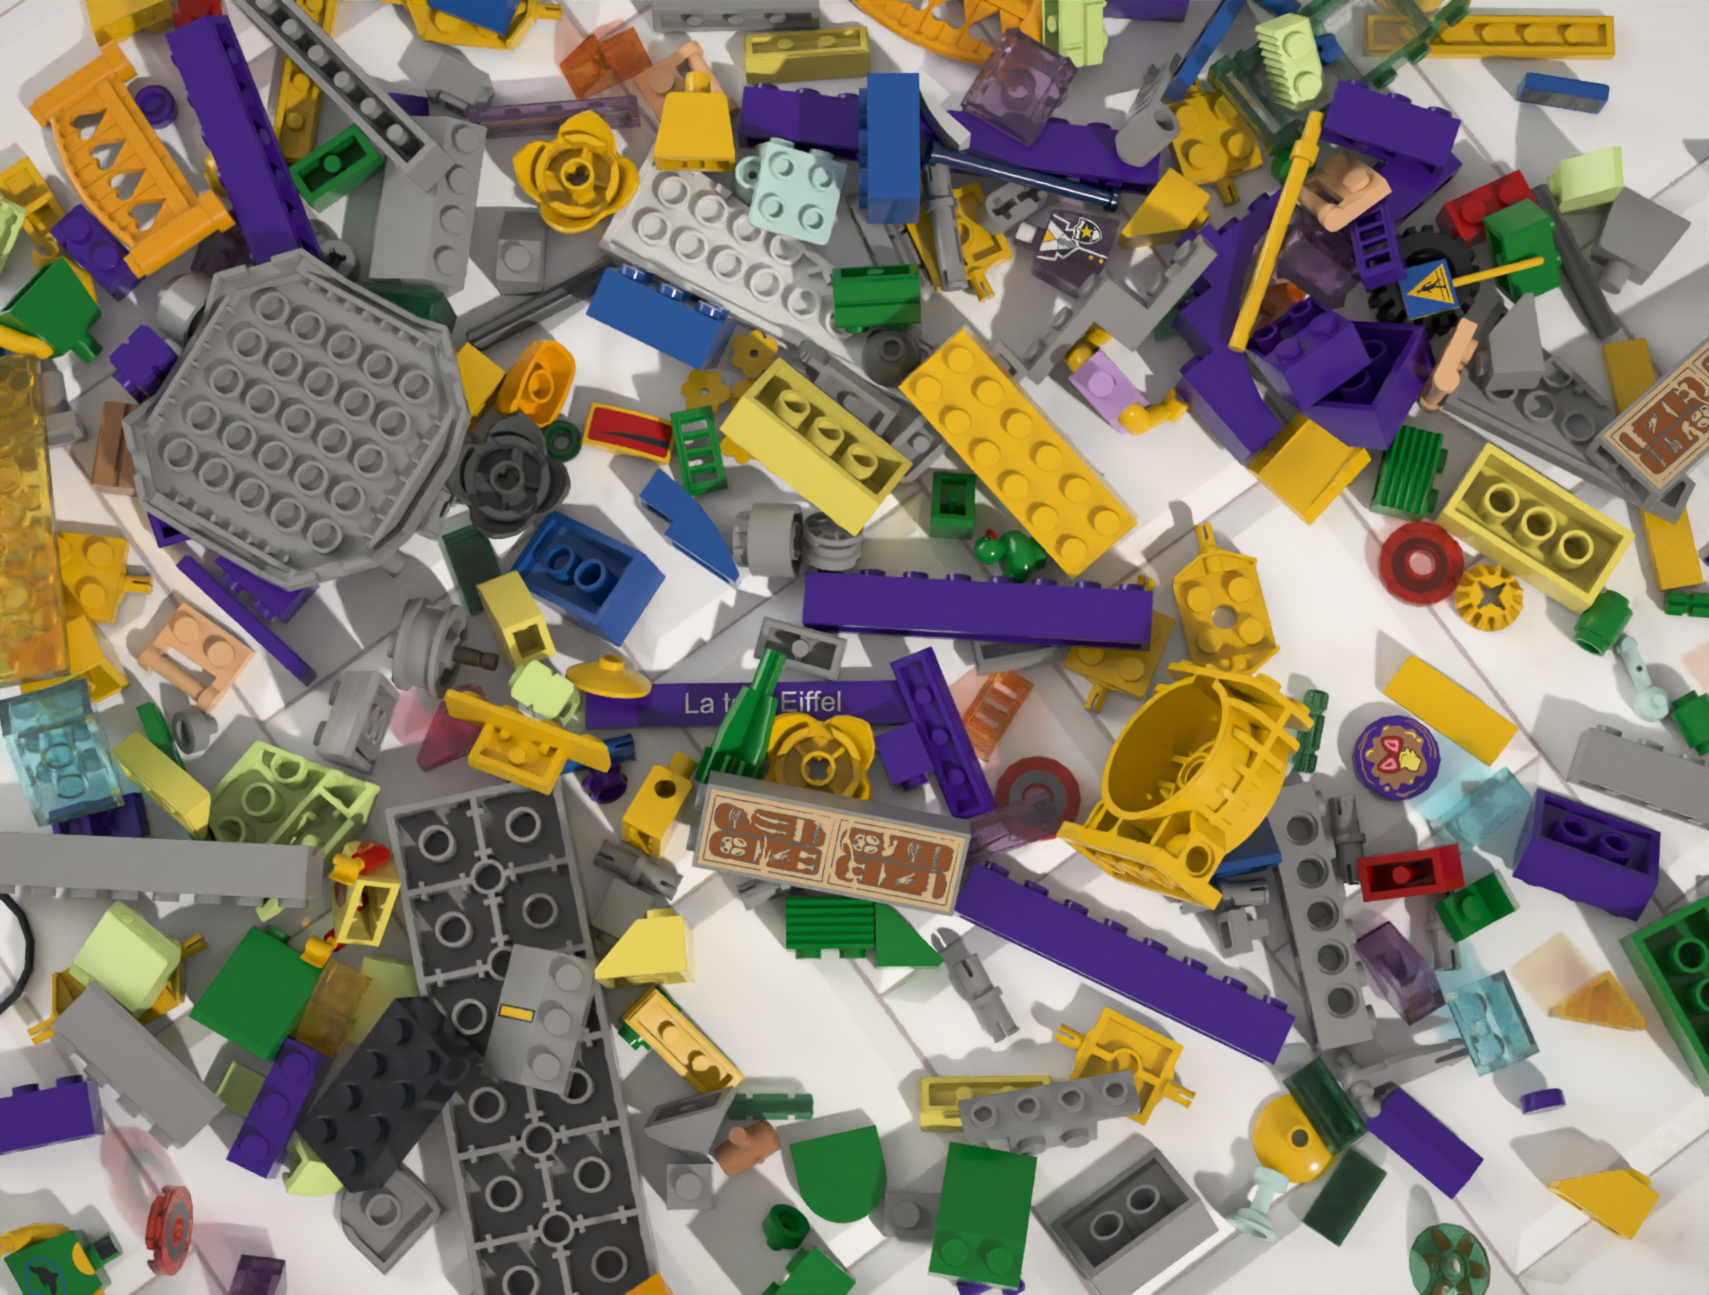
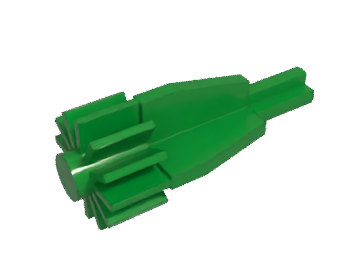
M768 648L764 649L750 688L742 686L719 725L711 748L705 746L693 776L694 780L708 784L710 770L762 780L766 769L762 768L761 765L769 747L778 699L772 697L787 655Z

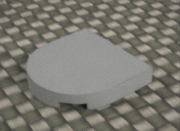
M397 1168L386 1184L380 1189L350 1193L346 1189L342 1196L340 1215L343 1232L350 1243L386 1276L448 1211V1208L416 1177L405 1170Z

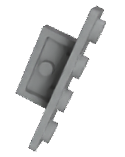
M1130 1070L963 1099L958 1102L964 1138L967 1144L1007 1137L1010 1152L1029 1156L1038 1155L1047 1148L1062 1145L1068 1148L1082 1147L1088 1144L1090 1140L1097 1139V1121L1139 1114L1141 1108L1133 1072Z

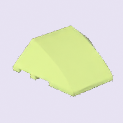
M256 740L210 792L211 803L208 824L219 842L324 846V878L335 865L332 863L334 856L337 853L342 854L345 844L357 840L365 831L381 787ZM263 898V906H255V910L263 922L287 909L278 907V898Z

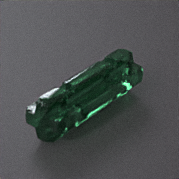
M1308 689L1304 696L1303 704L1311 710L1308 716L1314 721V724L1309 732H1297L1296 740L1301 746L1297 753L1293 755L1292 762L1294 766L1292 770L1298 773L1312 774L1316 770L1318 756L1315 755V751L1320 749L1326 717L1322 714L1327 710L1329 694L1322 690Z
M788 1093L753 1094V1098H746V1094H736L727 1114L731 1120H746V1116H753V1120H788V1115H795V1120H810L814 1114V1099L810 1093H795V1098H788Z

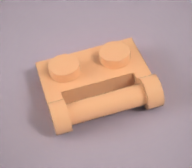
M697 40L686 43L673 55L633 77L636 87L659 123L666 94L669 92H685V81L678 71L687 66L692 71H702L711 75L710 93L726 94L702 57L704 51ZM727 97L731 120L738 115L741 109L733 98Z
M1343 149L1338 154L1327 158L1323 165L1305 177L1296 205H1303L1316 215L1318 222L1326 230L1336 232L1392 191L1384 177L1349 151ZM1324 190L1338 201L1339 204H1328L1317 194Z
M1462 317L1445 341L1436 360V365L1419 394L1418 403L1425 412L1433 413L1440 410L1445 403V395L1452 393L1459 385V374L1464 365L1468 364L1479 342L1472 338L1478 324Z
M183 602L155 641L143 651L137 664L147 672L155 671L196 700V706L209 714L227 693L255 655V652ZM173 647L216 677V679L209 687H206L164 656Z

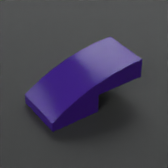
M137 792L128 793L96 804L85 803L49 815L53 834L131 838L151 835L142 793Z

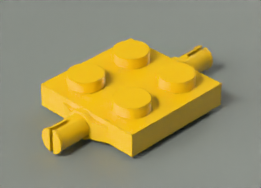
M1197 76L1191 87L1185 91L1187 95L1185 99L1165 105L1176 116L1180 125V135L1168 147L1176 171L1195 185L1216 184L1223 201V206L1229 207L1230 204L1233 206L1241 201L1233 179L1241 173L1260 169L1264 164V160L1239 87L1236 86L1217 92H1203Z
M924 173L920 174V180L927 192ZM975 181L959 189L952 190L953 196L958 198L959 204L956 215L967 282L971 283L978 302L984 303L986 302V297L990 300L995 296L985 274L991 268L1011 260L1013 253L1004 234H990L979 225L976 211L986 197L978 181ZM926 199L920 205L918 224H905V229L909 233L924 269L937 293L941 291L940 272L937 263L930 214H926L925 203L928 202V199Z
M42 530L38 553L33 563L25 564L7 561L5 565L7 569L4 570L5 579L29 581L31 590L27 612L30 616L65 620L85 614L92 623L116 625L119 605L126 592L151 595L153 592L151 587H154V578L151 576L129 575L127 560L130 543L125 538Z
M1139 575L1136 584L1144 586L1146 576ZM1148 578L1145 591H1152L1156 584L1154 579ZM1152 609L1150 652L1071 647L1063 668L1083 676L1093 685L1083 708L1091 711L1094 701L1098 697L1093 707V713L1100 714L1108 692L1125 693L1143 701L1174 629L1176 619Z
M1104 1006L1095 1026L1085 1035L1061 1023L1058 1031L1070 1036L1073 1040L1058 1032L1053 1040L1077 1051L1075 1066L1067 1081L1126 1070L1132 1071L1141 1108L1139 1114L1125 1117L1142 1126L1146 1125L1154 1107L1164 1097L1186 1107V1109L1190 1107L1192 1101L1178 1095L1177 1092L1191 1100L1194 1099L1196 1092L1173 1081L1174 1068L1184 1046L1107 1006Z

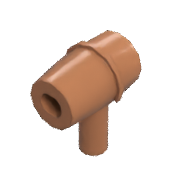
M763 1119L748 1127L732 1128L729 1132V1139L713 1151L720 1167L730 1177L758 1163H764L766 1158L781 1149V1144L774 1127Z

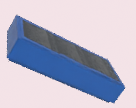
M1528 72L1517 88L1516 101L1599 114L1608 101L1610 86Z

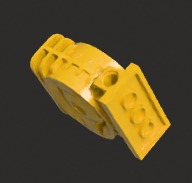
M1182 659L1180 663L1170 662L1166 669L1167 674L1176 682L1171 685L1157 684L1152 692L1154 696L1134 714L1115 741L1103 772V799L1097 802L1084 825L1064 821L1056 836L1116 881L1215 910L1223 895L1209 885L1208 882L1223 857L1245 841L1267 816L1282 788L1287 772L1288 754L1295 755L1301 746L1283 727L1309 732L1314 721L1308 716L1311 710L1306 705L1296 699L1285 697L1279 692L1281 685L1265 674L1258 673L1256 677H1252L1235 668L1227 672L1212 664L1200 667L1191 661Z

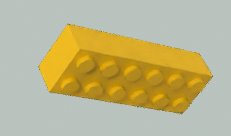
M967 324L962 326L900 383L898 388L1072 580L1138 524V515Z

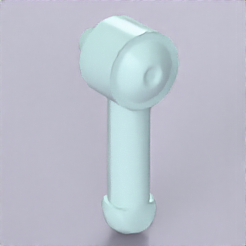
M1622 636L1616 643L1617 653L1621 654L1639 694L1634 704L1635 713L1645 722H1657L1671 710V698L1662 688L1654 687L1637 649L1638 643L1635 638Z

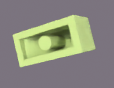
M1622 146L1608 147L1559 162L1551 175L1547 176L1546 185L1562 214H1603L1624 188Z

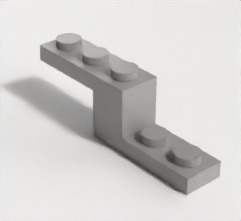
M1201 234L1193 242L1191 240L1184 242L1173 257L1175 263L1165 274L1162 272L1158 273L1145 289L1147 295L1145 298L1141 297L1107 268H1104L1098 276L1094 273L1090 275L1081 285L1078 291L1080 297L1071 308L1064 306L1053 318L1050 324L1053 329L1043 340L1039 338L1034 340L1023 355L1025 361L1023 363L1030 369L1026 377L1036 385H1039L1093 322L1098 324L1131 352H1134L1218 255L1213 244Z

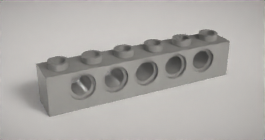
M1309 781L1282 787L1274 805L1267 814V818L1282 857V862L1274 867L1272 871L1315 1052L1374 1040L1372 1031L1377 1030V1021L1372 1005H1365L1362 987L1367 986L1363 964L1361 961L1355 962L1351 945L1357 942L1356 932L1351 918L1345 919L1341 902L1346 901V891L1342 877L1334 875L1331 859L1336 858V849L1331 833H1324L1321 816L1326 815L1323 795L1320 790L1314 791L1313 783ZM1290 820H1300L1307 826L1308 837L1305 841H1295L1289 836L1287 825ZM1300 862H1309L1316 867L1318 879L1315 884H1306L1300 880L1297 874ZM1318 904L1326 909L1328 922L1325 927H1316L1311 924L1307 916L1310 905ZM1322 947L1332 948L1338 955V965L1333 971L1324 969L1318 962V952ZM1332 990H1340L1347 996L1349 1005L1345 1013H1335L1329 1007L1328 996Z

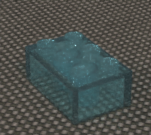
M87 678L0 700L2 736L38 828L125 805L119 768L112 755V748Z

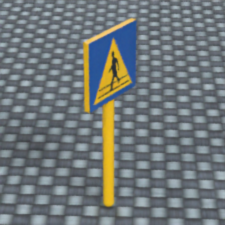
M1539 256L1451 279L1446 258L1407 268L1409 278L1399 280L1398 285L1408 319L1410 321L1459 308L1454 287L1542 265L1544 258Z

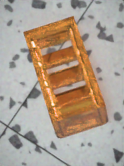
M1011 670L990 674L962 718L976 756L984 762H989L1035 685ZM998 682L1018 695L1013 699L994 688V686ZM989 697L1008 709L1007 713L986 702V699ZM980 712L984 716L998 723V727L995 728L987 722L976 717L977 714Z

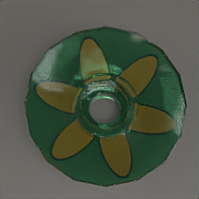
M1445 1222L1429 1226L1416 1237L1410 1250L1409 1270L1413 1285L1420 1295H1485L1490 1285L1491 1267L1487 1252L1476 1235L1461 1225ZM1454 1258H1456L1460 1265V1273L1453 1266Z

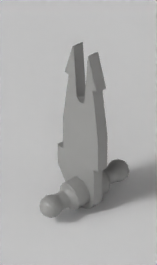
M1472 1036L1448 1039V1042L1410 1050L1383 1059V1062L1363 1069L1360 1065L1354 1064L1352 1054L1347 1050L1337 1052L1335 1060L1343 1069L1341 1074L1343 1078L1342 1087L1346 1095L1353 1097L1356 1102L1362 1103L1364 1113L1372 1118L1378 1116L1381 1112V1106L1375 1101L1374 1097L1385 1094L1386 1089L1413 1081L1447 1065L1453 1066L1475 1054L1471 1045L1476 1043Z

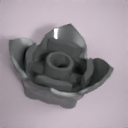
M518 411L495 421L489 427L483 441L479 443H463L457 464L447 478L446 485L452 494L469 508L470 520L479 532L490 539H505L520 534L538 518L549 515L558 509L569 494L571 480L567 468L561 460L552 457L548 453L545 437L539 426L528 416ZM508 472H513L516 480L519 482L516 486H512V489L505 490L498 481L500 477L507 478Z

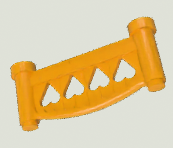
M851 0L881 26L913 45L945 58L996 70L997 76L995 81L1010 91L1016 92L1019 86L1025 84L1043 50L1042 0H963L965 24L959 29L951 28L947 20L937 21L932 16L933 9L948 0H928V6L923 10H915L910 2L902 3L898 0ZM999 12L1002 43L998 47H989L985 44L984 39L975 40L969 35V29L973 25Z
M113 39L99 48L102 54L33 99L34 103L28 109L42 128L49 124L52 126L55 144L71 184L94 217L111 234L130 248V254L125 256L124 260L135 276L140 279L144 275L149 277L218 229L223 233L234 226L236 222L212 188L200 196L196 195L124 84L136 77L138 73ZM105 113L94 135L88 140H81V130L73 127L74 119L79 115ZM124 142L113 165L107 170H101L100 160L92 157L93 149L100 144ZM144 172L132 196L129 199L120 200L118 188L111 187L112 179L119 174ZM164 202L152 226L144 231L139 230V220L130 216L132 208L139 204Z

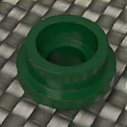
M563 420L554 421L542 431L548 453L552 457L560 459L562 463L572 461L582 449V444H580L581 433L574 424ZM564 436L569 439V444L566 448L557 449L554 447L556 438Z

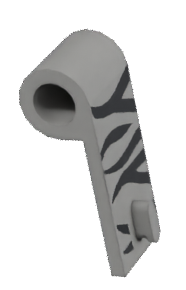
M1177 52L1158 69L1153 63L1146 68L1142 76L1145 81L1116 134L1117 154L1122 161L1129 165L1144 167L1180 135V125L1176 116L1160 101L1182 59Z

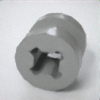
M328 240L322 243L320 249L326 264L329 265L334 259L330 268L355 283L360 275V263L352 248L340 240Z

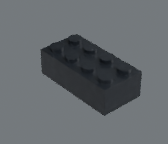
M427 996L395 998L296 1131L350 1193L380 1189L386 1184L482 1056Z

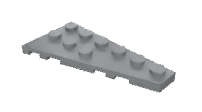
M1498 300L1477 340L1479 342L1468 364L1464 365L1459 374V385L1449 394L1442 409L1641 508L1584 453L1596 435L1610 424L1617 415L1606 406L1607 401L1559 356L1553 357L1542 347L1545 372L1534 389L1484 391L1482 376H1477L1475 371V353L1477 350H1480L1488 334L1509 312ZM1686 476L1648 512L1675 525L1696 483Z

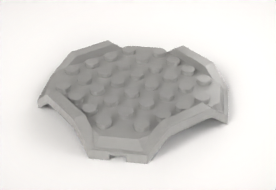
M303 248L271 256V261L249 268L244 264L214 273L203 318L157 393L121 421L127 450L131 452L136 475H133L139 506L190 539L262 580L292 592L379 567L413 536L457 464L471 419V413L451 331L446 325L422 319L346 279Z

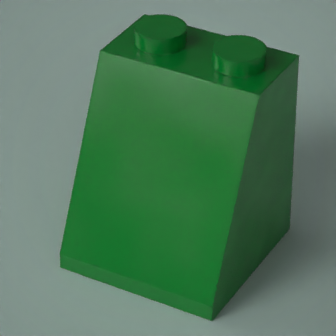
M268 924L265 931L252 926L193 1007L188 1017L259 1058L275 1062L286 1038L296 1039L334 976L335 971L325 965L322 968L315 967L300 959L303 952L288 945L291 936Z

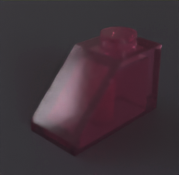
M466 684L453 689L461 693L463 691L474 692L486 702H489L486 692L481 685L473 688L472 684ZM445 701L440 702L416 758L419 768L426 773L468 755L483 728L451 717Z

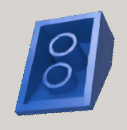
M553 511L545 516L509 570V572L513 570L518 571L534 599L587 632L619 648L666 578L645 553L557 511Z

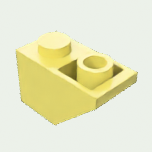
M517 570L475 585L504 665L517 669L520 664L527 666L529 662L535 659L541 661L557 654L543 614Z

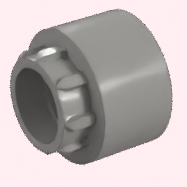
M183 273L172 277L162 286L156 298L155 307L160 330L183 349L203 318L212 278L205 273Z
M754 503L751 511H741L738 513L734 521L732 538L735 563L739 567L749 568L752 576L796 578L799 575L803 559L801 548L802 541L804 540V521L801 506L799 504Z

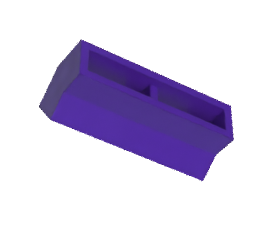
M1396 1087L1381 1102L1380 1114L1376 1117H1369L1366 1120L1365 1128L1452 1200L1471 1179L1484 1158L1399 1087Z

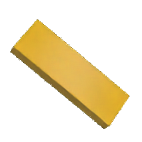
M653 985L621 1017L699 1094L732 1085L735 1088L745 1077Z

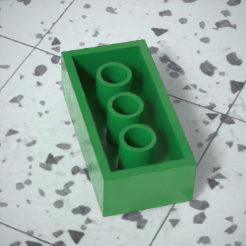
M1705 896L1679 907L1618 941L1704 1096L1707 1097L1709 1096V896Z

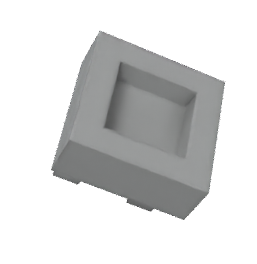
M1245 908L1230 910L1215 916L1224 959L1254 952L1252 940L1270 936L1267 918L1248 921Z

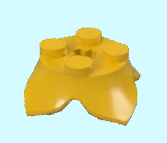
M591 109L568 118L560 126L554 140L530 142L512 157L518 183L525 193L538 203L540 216L543 221L560 233L572 234L586 231L597 223L603 222L608 215L624 208L637 193L640 186V177L636 165L629 158L618 154L615 136L610 126ZM578 173H584L587 182L582 183L581 186H573L572 181H568L569 178L576 179Z
M800 712L784 713L775 716L770 743L766 753L769 770L763 780L871 801L872 785L867 773L874 759L875 743L869 723L850 715H838L826 721H817L810 715ZM816 761L819 765L822 761L826 762L829 765L826 769L827 778L823 781H820L818 778L815 781L808 777L811 773L809 763Z

